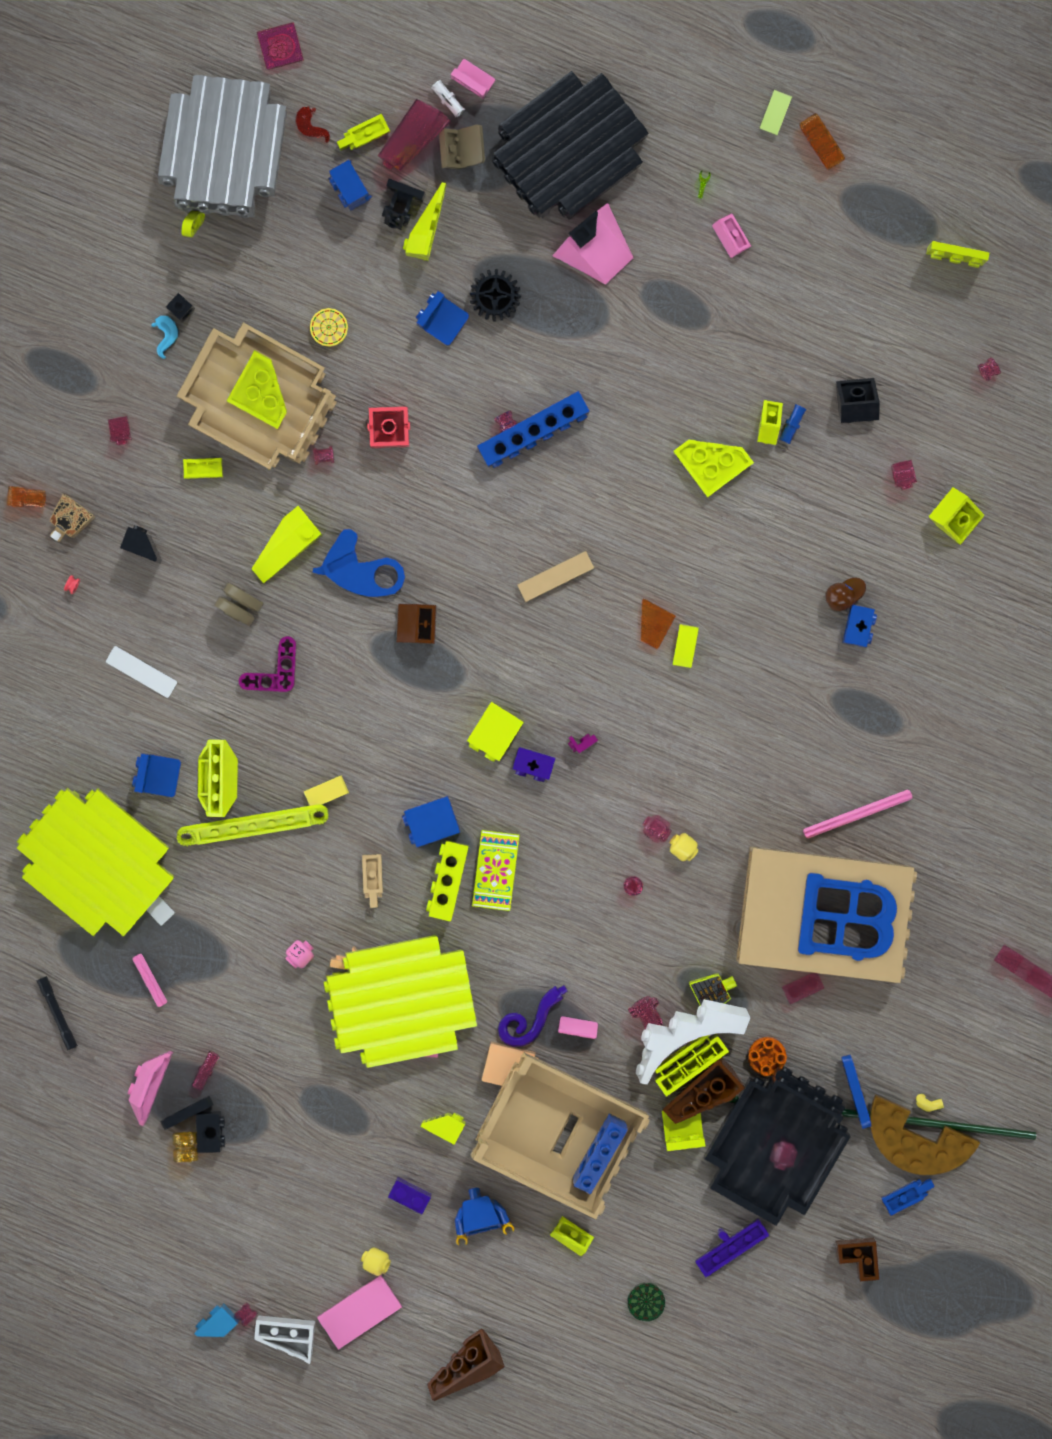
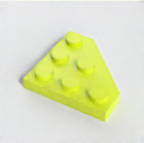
M254 350L227 398V402L278 429L287 413L273 362L269 357Z
M687 440L673 451L707 498L754 463L743 447Z

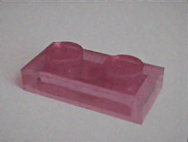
M811 972L782 986V989L791 1005L824 989V985L818 973Z

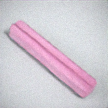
M136 955L133 957V962L158 1007L165 1005L167 1000L143 955Z

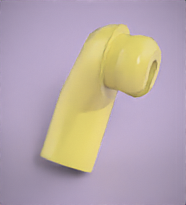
M924 1094L916 1096L917 1106L926 1112L944 1108L942 1099L930 1101L926 1099Z

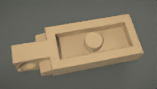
M382 854L362 855L363 892L365 893V898H370V908H377L378 898L382 897L383 893Z

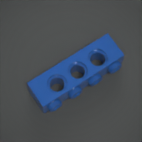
M610 1113L608 1114L573 1175L574 1187L589 1194L592 1193L628 1131L626 1121Z

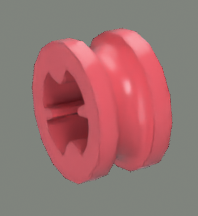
M71 575L65 584L64 591L69 590L70 594L73 595L80 583V579H74V576Z

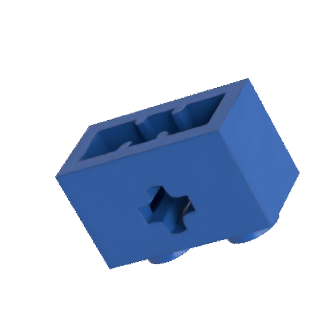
M857 605L850 607L842 643L867 647V644H871L873 633L870 630L871 626L875 625L877 614H874L875 609ZM862 621V625L865 626V629H861V631L859 632V628L856 627V624H859Z

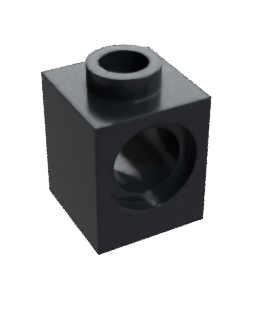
M179 293L166 306L182 323L195 309Z

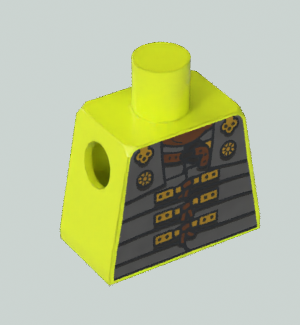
M718 973L689 982L700 1006L704 999L725 1004L731 999L727 991L737 987L733 976L722 981Z

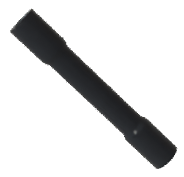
M45 976L36 980L58 1026L67 1051L77 1047L75 1038L54 996V991L48 977Z

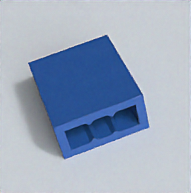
M448 796L405 810V815L402 816L405 826H409L411 833L408 834L411 844H415L416 848L460 833Z

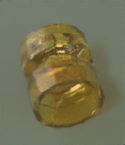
M197 1132L173 1133V1145L176 1146L173 1150V1161H197L198 1153L197 1148H195ZM181 1147H189V1150H181Z

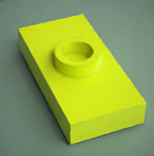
M222 458L183 459L184 479L223 478Z

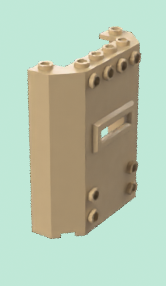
M524 1052L520 1057V1062H515L487 1114L477 1134L476 1141L478 1143L472 1150L471 1157L473 1160L597 1219L598 1215H601L605 1209V1202L602 1196L609 1191L610 1181L613 1176L617 1175L620 1161L626 1158L630 1142H634L637 1132L641 1133L642 1129L645 1130L648 1126L649 1115ZM610 1113L626 1121L628 1131L594 1190L589 1194L574 1187L573 1175ZM572 1114L578 1117V1120L561 1153L558 1154L553 1149Z

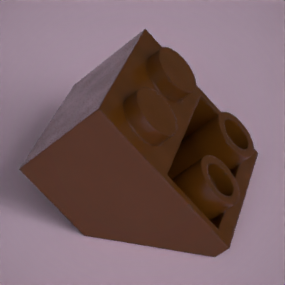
M398 604L397 642L435 644L437 606Z

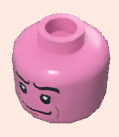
M296 940L286 950L287 957L285 959L295 969L297 967L304 968L314 958V954L311 952L314 948L306 940L303 943L300 940Z

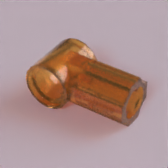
M8 486L7 506L45 507L46 491Z

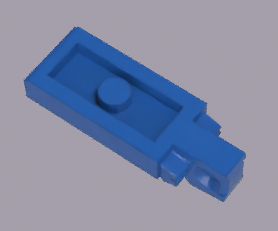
M931 1178L923 1182L919 1179L881 1197L890 1216L925 1199L924 1197L928 1195L926 1191L935 1186Z

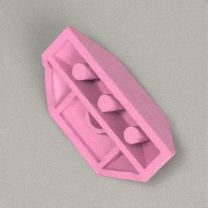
M171 1051L144 1062L142 1066L138 1065L134 1075L137 1079L135 1084L131 1083L128 1094L130 1095L129 1102L141 1126L146 1124L173 1052Z

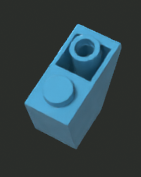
M224 1303L220 1307L216 1305L209 1312L211 1316L207 1320L203 1318L195 1326L197 1330L194 1334L200 1337H224L238 1324L240 1319Z

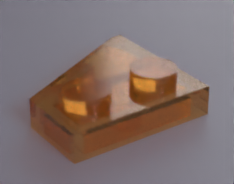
M644 598L642 600L641 641L658 650L676 616Z

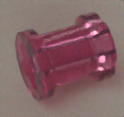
M333 446L319 450L313 448L315 465L323 462L335 463Z

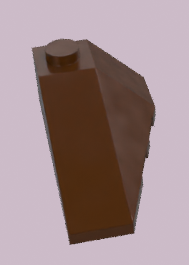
M482 1328L469 1336L462 1343L464 1346L459 1352H454L451 1356L452 1360L446 1367H441L428 1382V1389L433 1401L485 1380L505 1367L500 1351Z

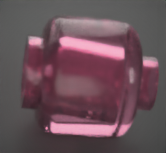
M660 815L648 816L642 824L644 826V835L655 843L665 842L672 832L670 823Z
M780 1140V1143L774 1144L770 1160L775 1163V1168L785 1170L786 1167H793L797 1156L794 1144Z

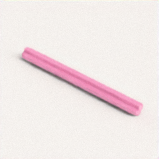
M905 790L807 827L803 830L806 838H811L912 799V794L910 790Z

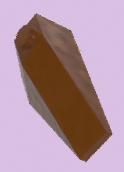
M721 1057L704 1069L662 1110L677 1124L703 1111L731 1101L745 1086L733 1068Z

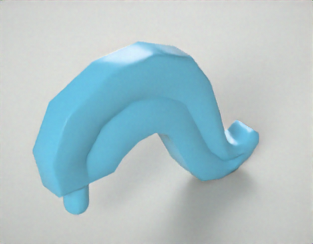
M159 316L151 326H158L165 333V338L157 347L158 355L165 359L166 356L163 353L177 340L178 328L169 316Z

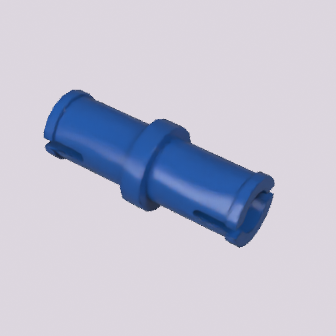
M795 404L789 420L787 419L785 422L786 426L779 438L781 441L788 444L791 443L796 430L800 428L799 423L807 409Z

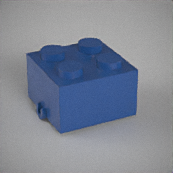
M347 160L330 170L331 177L328 179L334 191L339 190L340 194H338V197L344 208L348 207L352 211L369 201L372 196H369L352 166L351 160Z

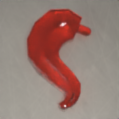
M302 107L296 115L298 130L308 137H324L325 142L328 143L330 140L329 132L324 128L311 125L312 112H315L316 108Z

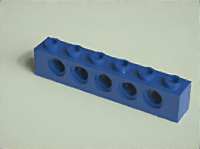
M577 391L477 445V448L487 466L496 468L503 464V459L507 457L512 459L520 455L519 451L525 447L529 450L537 445L536 442L543 438L546 441L554 436L553 432L559 429L562 432L570 428V423L575 420L578 423L588 418L587 414L590 411L580 392ZM571 408L574 414L572 417L566 418L562 413L563 410ZM554 417L557 423L555 426L549 427L546 425V419ZM537 426L540 429V433L537 436L530 435V427ZM515 435H520L523 438V442L520 445L512 443V438ZM502 444L506 447V451L503 454H497L495 447Z

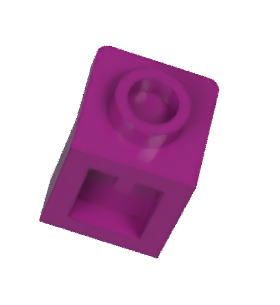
M588 733L580 739L581 743L578 745L574 738L570 736L568 745L573 752L578 751L580 754L596 743L598 739L595 735L590 736Z

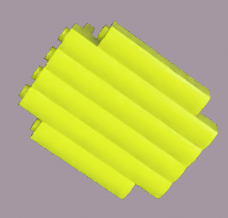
M69 788L65 791L61 789L54 797L56 799L55 803L52 806L48 804L41 812L44 814L40 820L35 819L29 826L30 832L27 835L23 833L16 841L18 843L17 849L33 862V864L28 863L24 867L22 878L92 936L100 930L105 922L124 936L174 879V876L158 863L169 847L99 788L95 791L91 790L86 795V802L79 798L80 795L75 790L72 792Z
M436 935L346 952L343 964L344 968L348 969L349 972H333L332 975L326 976L327 981H324L325 992H329L330 1000H327L328 1010L333 1012L334 1018L330 1019L333 1031L336 1030L337 1038H334L336 1050L339 1049L340 1053L363 1049V1052L360 1053L361 1062L366 1064L367 1068L458 1050L455 1031L477 1026L463 950L440 953L439 941Z

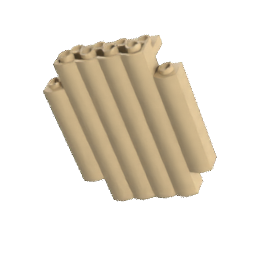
M244 322L241 324L234 339L215 328L212 329L176 396L196 408L188 426L269 470L271 467L275 468L279 462L278 454L287 457L297 464H300L301 461L305 462L309 455L307 451L309 445H314L319 436L316 432L319 427H324L328 419L325 417L328 410L332 411L337 402L334 400L336 396L331 391L316 385L317 382H322L326 374L323 372L325 367ZM254 350L269 357L273 362L287 413L278 429L227 402V398Z

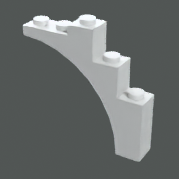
M704 999L702 1005L697 1009V1016L676 1011L674 1017L670 1019L669 1027L648 1023L646 1030H643L641 1040L645 1046L642 1053V1061L636 1068V1075L640 1083L648 1085L654 1071L661 1062L674 1050L687 1042L717 1033L744 1034L750 1021L747 1009Z

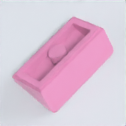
M733 214L718 220L712 225L731 258L751 247Z
M562 1016L558 1032L595 1039L597 1037L598 1023Z

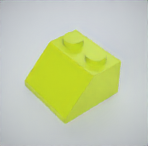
M952 487L929 515V518L937 527L961 545L985 515L967 495Z

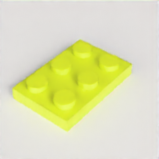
M936 241L931 242L926 252L927 255H931L930 258L942 260V258L950 259L949 262L960 264L961 262H966L968 266L979 268L980 265L983 266L988 261L990 254L985 251Z

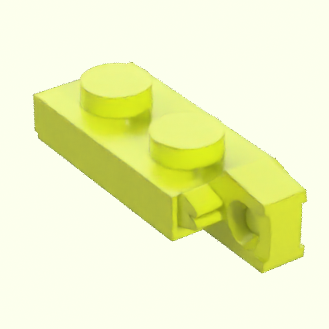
M380 114L347 130L344 133L345 138L337 141V145L340 151L348 147L351 150L357 149L390 133V130L383 115Z

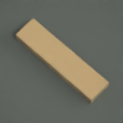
M585 551L517 586L525 602L594 569V566Z

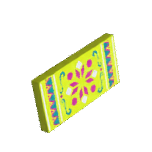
M481 830L472 906L510 911L519 834Z

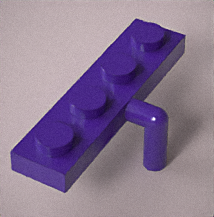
M759 1218L731 1237L728 1236L723 1228H720L718 1235L723 1242L696 1259L695 1263L706 1278L768 1237L769 1233Z

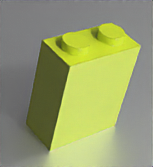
M491 702L467 741L470 744L468 746L477 752L479 750L486 753L485 757L493 762L495 760L500 761L524 722Z

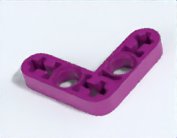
M286 636L279 641L277 674L244 673L239 677L240 687L245 690L291 691L295 685L297 648L295 639ZM287 639H289L290 643H293V647H289V653H293V657L281 656L282 652L286 653V647H283L282 644L286 643ZM286 658L292 661V667L288 670L283 669L281 666L282 661ZM281 671L285 673L292 672V676L288 675V681L291 682V685H288L287 689H284V685H281V681L285 679V675H281ZM246 676H249L251 680H256L255 676H259V688H255L256 684L252 683L249 684V687H246L242 680L246 679ZM264 677H269L272 680V685L269 688H264L261 684Z

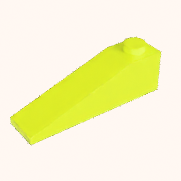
M441 183L411 231L409 239L405 238L403 250H406V256L429 261L445 195L446 183Z
M299 506L282 519L252 567V570L263 584L322 536V533Z

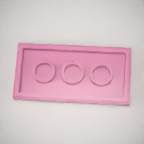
M380 1275L319 1315L317 1319L339 1350L402 1308V1305L383 1276Z

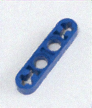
M851 1054L842 1056L841 1060L861 1128L872 1127Z

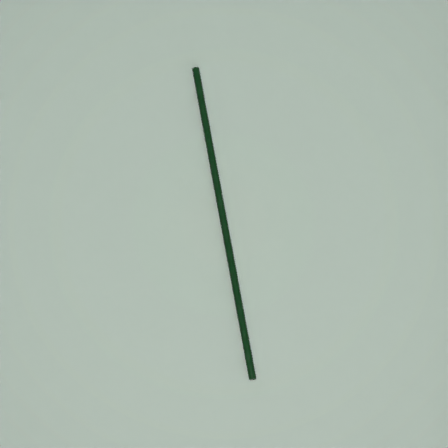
M735 1096L729 1103H735L738 1096ZM844 1109L842 1113L844 1117L858 1118L856 1110ZM908 1117L905 1123L934 1128L948 1126L959 1131L1036 1139V1132L916 1117Z

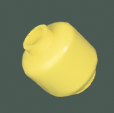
M686 833L674 835L669 842L671 844L670 852L681 861H691L698 853V843Z
M375 1247L365 1251L361 1257L363 1269L376 1276H380L382 1273L385 1274L391 1263L389 1255Z

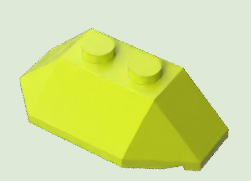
M208 740L207 745L198 758V798L206 811L207 817H225L237 799L238 759L226 740Z

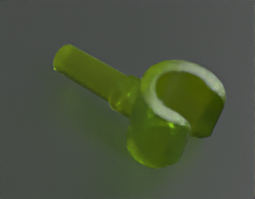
M702 171L699 173V199L703 198L706 183L709 182L711 177L710 172L706 179L702 178Z

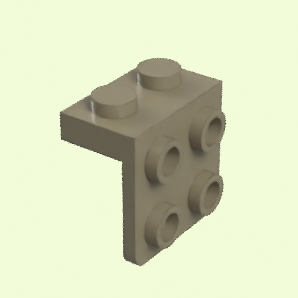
M477 124L459 130L439 129L442 168L459 170L485 162L482 125Z

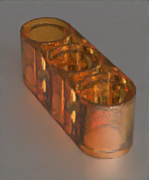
M817 113L799 123L802 132L827 170L832 169L845 160L842 151Z

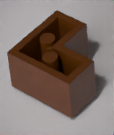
M874 1237L835 1241L839 1264L857 1263V1275L860 1282L879 1280L877 1246Z

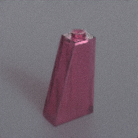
M416 99L378 154V157L383 160L382 165L389 170L394 168L401 171L451 120L440 110Z

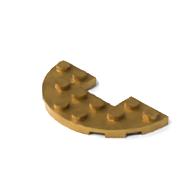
M876 1094L873 1098L870 1109V1121L874 1141L884 1157L904 1171L918 1175H936L948 1172L967 1161L980 1144L979 1140L948 1126H944L937 1142L904 1128L911 1112L909 1109Z

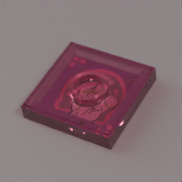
M294 22L257 32L267 70L304 61Z

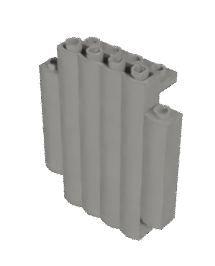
M194 75L190 96L181 93L171 94L158 180L159 184L164 186H176L174 195L175 207L186 212L193 210L204 214L219 213L223 216L237 215L242 218L255 217V194L262 197H275L287 112L286 106L269 104L270 84L260 81L250 82L242 79L231 80L223 77L212 78L205 75Z

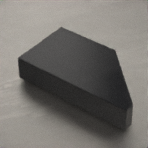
M597 211L568 233L580 249L596 236Z

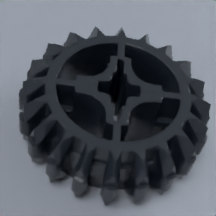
M495 269V275H491V271L487 270L488 277L481 273L482 280L480 281L478 278L474 280L478 286L471 285V289L476 292L469 293V296L475 297L470 300V303H477L473 310L481 309L478 313L480 317L486 313L485 320H488L489 316L492 315L493 322L496 321V316H499L500 321H503V314L508 318L511 317L508 311L511 310L515 313L516 309L513 305H520V302L515 299H521L520 294H515L521 290L520 287H513L517 284V280L510 282L512 275L510 274L505 278L506 271L503 270L500 276L498 275V269ZM493 281V286L490 290L480 292L486 283ZM499 281L505 283L511 293L501 291L499 289ZM494 291L501 295L497 297V300H493V296H490ZM479 298L490 300L492 310L483 306ZM511 299L505 308L498 310L500 301Z

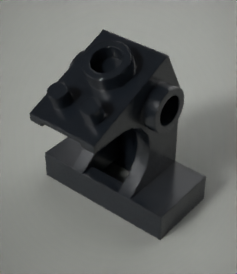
M388 179L386 187L394 191L390 206H385L383 210L384 224L390 228L402 230L403 226L408 225L411 215L408 213L413 200L416 199L423 202L425 192ZM397 201L407 204L403 214L393 211Z

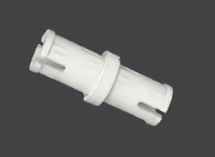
M441 80L431 87L442 100L441 103L446 105L455 117L460 116L465 111L455 99V94L453 92L450 93Z

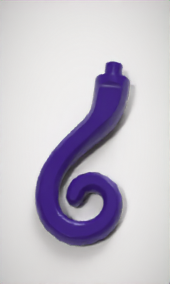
M565 985L560 988L554 986L546 992L539 1003L534 1024L531 1030L524 1036L512 1037L507 1027L511 1021H517L519 1026L516 1029V1033L522 1034L527 1028L526 1019L518 1013H510L504 1016L498 1026V1034L502 1042L511 1047H523L532 1043L541 1033L552 1006L564 999L562 995L568 992Z

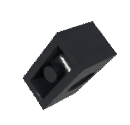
M221 1111L199 1112L196 1114L197 1153L221 1152L222 1147H225V1135H222V1128L225 1127V1118L221 1116ZM207 1128H214L216 1135L214 1137L208 1136L206 1133Z

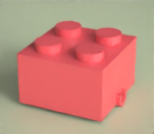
M408 407L369 408V424H367V429L370 431L371 448L410 447Z

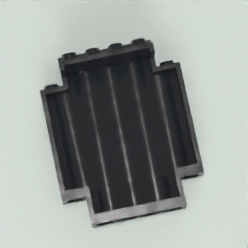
M571 71L499 124L498 134L504 141L507 140L508 143L493 153L492 163L498 170H502L507 183L513 184L516 188V194L521 200L527 202L528 209L533 215L543 219L557 205L560 214L570 220L641 166L643 161L633 147L647 138L649 133L602 73L583 86L579 78Z
M777 1066L766 1086L764 1085L765 1082L758 1077H754V1079L748 1078L744 1085L745 1088L740 1092L704 1155L706 1161L719 1167L709 1184L711 1190L776 1226L787 1207L805 1216L851 1137L850 1133L847 1132L849 1129L840 1124L843 1120L842 1113L845 1109V1105L842 1103L843 1099L835 1094L833 1096L827 1095V1090L819 1085H816V1087L810 1085V1081L803 1076L798 1078L792 1075L793 1071L785 1066L782 1068Z

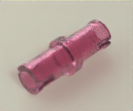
M212 1051L208 1052L203 1064L199 1066V1072L192 1083L194 1088L203 1090L208 1077L213 1074L212 1070L220 1057L218 1054Z

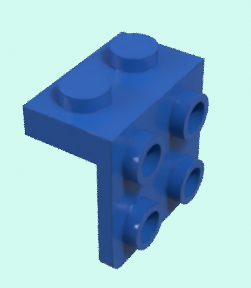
M438 291L436 294H431L427 300L429 305L425 310H420L416 316L418 320L416 323L417 326L449 346L468 320L469 314L446 299L445 295Z
M142 753L141 757H137L136 760L138 774L137 776L134 775L132 787H135L134 792L174 797L181 761L179 759Z

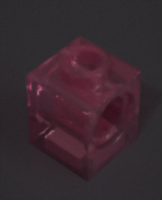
M912 460L891 465L896 488L901 487L902 490L913 488L912 484L916 483L917 480Z

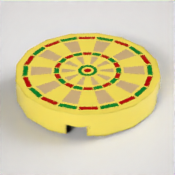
M322 309L311 319V335L322 346H337L346 338L348 332L347 320L336 309Z

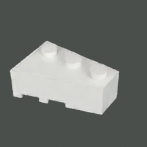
M258 1316L254 1339L310 1364L312 1360L315 1321Z

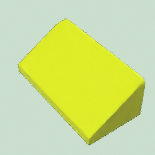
M563 1216L550 1234L551 1237L580 1256L586 1253L594 1239L592 1235Z

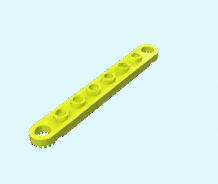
M318 804L184 826L177 831V841L180 845L191 846L309 827L315 824L321 825V823L324 824L328 820V809L324 805ZM317 811L324 813L322 817L314 816ZM184 833H190L192 837L190 839H183L181 836Z

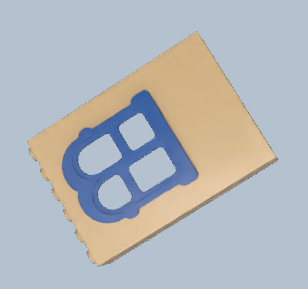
M750 846L736 961L739 964L900 983L901 979H904L905 976L903 959H907L908 951L905 948V941H908L910 936V929H907L908 921L912 919V910L909 908L910 902L914 901L915 892L912 891V884L916 883L917 872L914 871V867L908 865ZM826 887L849 890L851 896L848 913L840 914L818 911L816 909L818 889ZM859 893H873L880 897L882 909L878 915L874 917L857 915ZM816 919L837 922L834 944L813 942V929ZM846 923L873 926L878 932V941L875 946L867 949L844 946L843 939Z

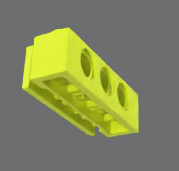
M447 840L445 844H441L439 855H442L441 863L437 862L435 874H438L437 882L433 881L430 891L434 895L432 900H428L426 911L429 912V917L446 921L452 920L469 845ZM453 856L456 858L457 864L455 866H448L446 859ZM449 875L452 878V883L450 885L443 884V876ZM445 894L448 897V902L441 904L437 899L438 895Z
M717 1034L709 1038L710 1035L694 1039L661 1062L655 1070L657 1074L659 1072L661 1074L654 1079L666 1097L729 1052ZM706 1040L709 1041V1042H707L706 1044H704L702 1047H700L699 1049H697L696 1051L694 1050V1048L699 1047V1046H700L701 1044H703ZM690 1051L693 1052L692 1054H690L688 1057H686V1058H685L684 1060H682L681 1062L678 1061V1060L682 1059L683 1057H685L687 1054H689ZM675 1062L677 1063V1065H675L674 1067H672V1068H671L670 1070H668L667 1072H665V1073L662 1072V1071H665L666 1069H668L669 1067H671Z

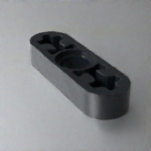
M207 1096L166 1117L160 1123L164 1130L214 1104L210 1096Z

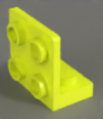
M662 1110L667 1151L705 1147L701 1113L675 1124Z

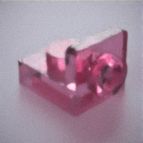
M127 416L108 420L111 435L110 441L112 443L124 445L127 444V440H132Z

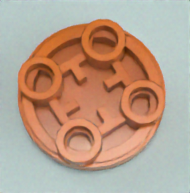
M772 1037L757 1039L752 1043L748 1051L750 1066L755 1072L763 1076L773 1075L777 1066L782 1068L787 1060L784 1046Z

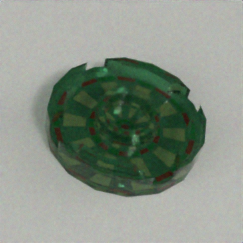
M641 1283L630 1291L627 1305L630 1313L636 1319L650 1322L657 1319L663 1313L665 1297L657 1285Z

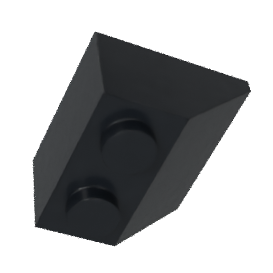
M874 378L836 381L838 412L841 423L879 420L880 401Z
M136 525L133 528L128 527L120 548L161 564L162 559L151 535L146 534L148 530Z

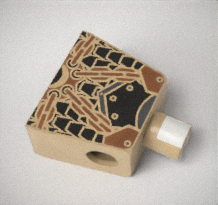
M63 494L50 518V522L56 526L50 536L58 542L61 541L65 534L74 538L95 516L69 496Z

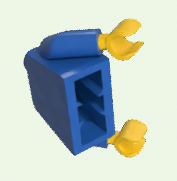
M480 1188L468 1190L470 1200L462 1203L463 1206L459 1208L455 1218L456 1234L458 1235L456 1239L457 1245L460 1244V1238L465 1239V1244H467L468 1236L502 1228L503 1233L506 1235L505 1228L508 1226L514 1232V1226L509 1222L510 1220L505 1208L497 1200L490 1199L489 1196L481 1197Z

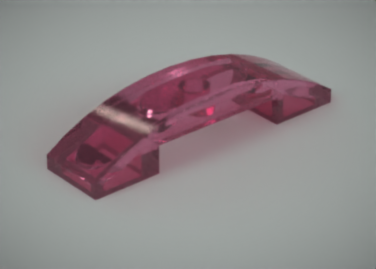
M1004 944L994 961L1052 998V975Z

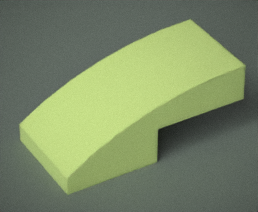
M774 90L760 129L778 135L792 96Z

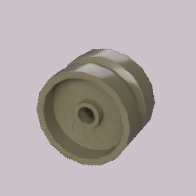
M227 582L223 591L232 598L231 601L224 597H218L214 605L232 619L251 626L255 617L246 611L247 608L259 612L264 603Z

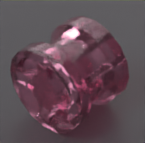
M992 357L987 359L986 363L978 365L981 375L987 382L991 380L992 376L1001 374L999 366Z
M511 410L494 418L495 422L500 426L499 430L501 433L517 424L516 420L512 418Z
M636 876L628 877L624 881L625 892L631 896L640 894L643 889L642 881Z
M246 1302L233 1316L236 1319H240L241 1324L245 1327L258 1313L252 1310Z

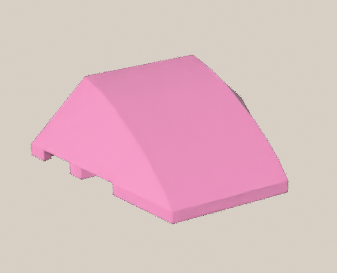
M608 203L597 210L596 236L580 249L575 241L568 237L552 255L556 259L584 272L605 285L633 259V255Z

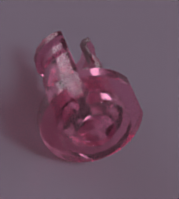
M643 997L636 1001L632 1007L628 1008L632 1018L639 1017L645 1029L648 1023L664 1026L662 1018L656 1010V1007L659 1005L657 998Z

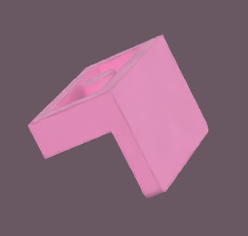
M463 59L458 68H455L451 73L453 80L484 99L495 82V78L466 59Z

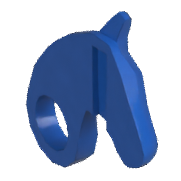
M351 529L343 530L326 555L322 566L313 568V573L326 575L338 586L367 597L393 595L403 587L405 580L403 567L396 560L386 557L370 562L358 563L355 552L358 535ZM390 565L397 571L398 580L391 588H381L376 584L374 575L380 566Z

